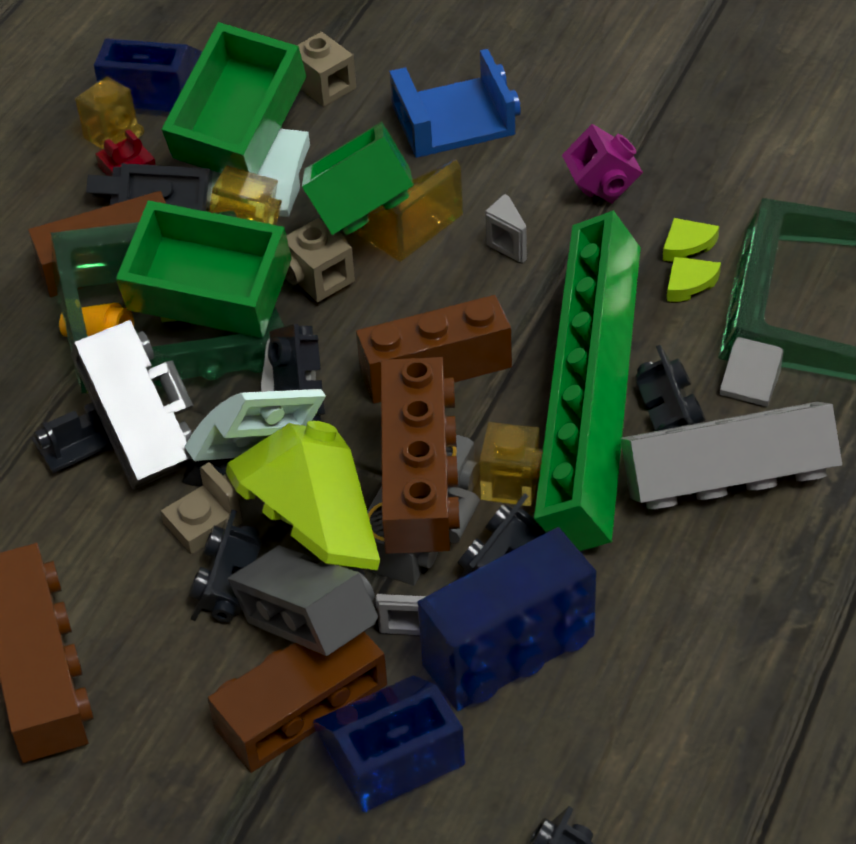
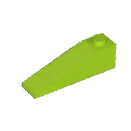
M308 421L306 426L288 423L228 462L226 474L236 492L245 499H255V496L265 502L262 513L271 520L281 519L293 525L291 536L324 563L378 570L380 557L351 449L334 426L321 421Z

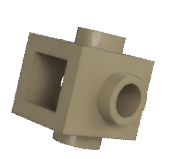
M317 218L287 235L292 260L285 277L291 284H298L317 303L355 281L352 247L348 245L345 237L339 231L332 235L326 224Z

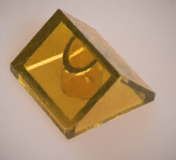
M456 159L413 178L414 186L409 188L408 193L410 196L405 201L389 210H385L383 205L379 206L367 215L369 222L354 232L399 262L404 260L463 215L461 166Z

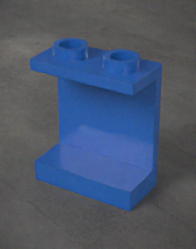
M488 49L480 50V78L417 92L406 67L389 71L392 106L416 158L515 135V116H519L521 113L519 98L515 90L510 91L508 89L505 70L502 64L496 65Z

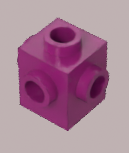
M593 124L562 154L578 188L589 197L597 195L610 203H613L643 173L634 158L637 151L628 139L621 134H617L614 137Z

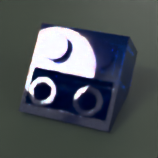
M105 38L93 65L102 106L171 112L203 51L184 44Z
M414 675L313 720L317 733L363 813L465 765L462 725L437 685Z

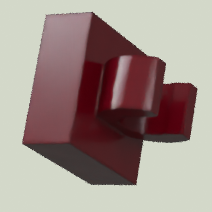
M130 129L125 131V140L115 144L109 138L104 142V149L95 153L98 167L106 176H112L113 167H121V163L156 165L155 158L145 149L141 140Z

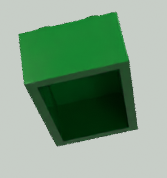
M218 22L161 129L172 158L253 184L306 79L299 46Z
M382 122L305 168L302 188L332 235L340 230H343L345 235L358 230L369 222L367 215L381 205H383L385 210L399 205L410 196L408 190L414 186L410 167Z
M148 200L116 281L125 306L129 311L263 338L292 258L285 227Z

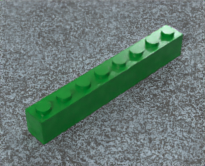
M614 210L572 225L534 515L537 523L566 555L611 543L613 536L621 454L620 438H622L641 250V247Z

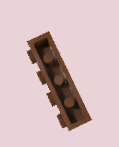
M443 357L381 360L382 521L386 554L450 551L449 529H460L459 497H448V488L458 487L457 456H447L446 447H457L455 416H445V408H455L454 377L444 378Z
M38 543L0 553V681L11 732L23 763L89 744L84 722L94 719L86 687L75 689L73 678L82 676L83 673L75 643L66 646L64 644L62 635L72 633L64 601L54 604L52 594L62 591L54 560L46 563L43 562Z

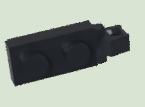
M121 163V167H113L112 176L88 175L86 193H91L92 197L110 198V205L161 191L166 204L209 212L213 172L207 168Z

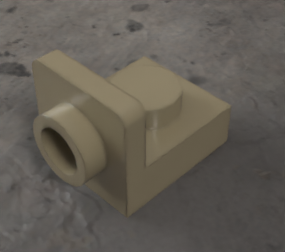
M210 462L200 467L203 482L201 487L161 510L163 524L191 555L205 546L213 525L221 528L224 526L231 510L237 511L233 526L237 527L242 524L239 501L242 500V496L236 492L227 474L222 476Z

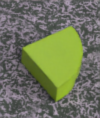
M674 218L663 249V261H674V257L687 258V255H692L702 250L704 252L709 251L718 240L719 226Z
M674 257L667 289V301H687L691 299L692 294L703 291L706 288L707 290L713 288L720 276L721 263Z

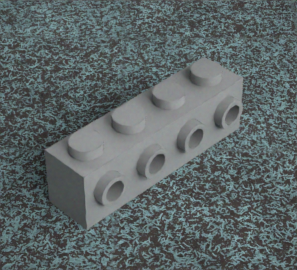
M812 402L620 438L630 498L640 503L646 502L647 509L674 506L678 504L676 496L696 493L698 500L723 497L728 494V486L746 484V490L767 489L777 486V477L795 474L796 481L820 479L827 476L826 468L842 465L833 404Z

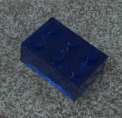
M557 527L417 601L422 665L457 712L473 703L487 701L501 687L520 677L526 678L534 675L548 661L565 652L579 650L590 638L594 637L596 570L562 530Z

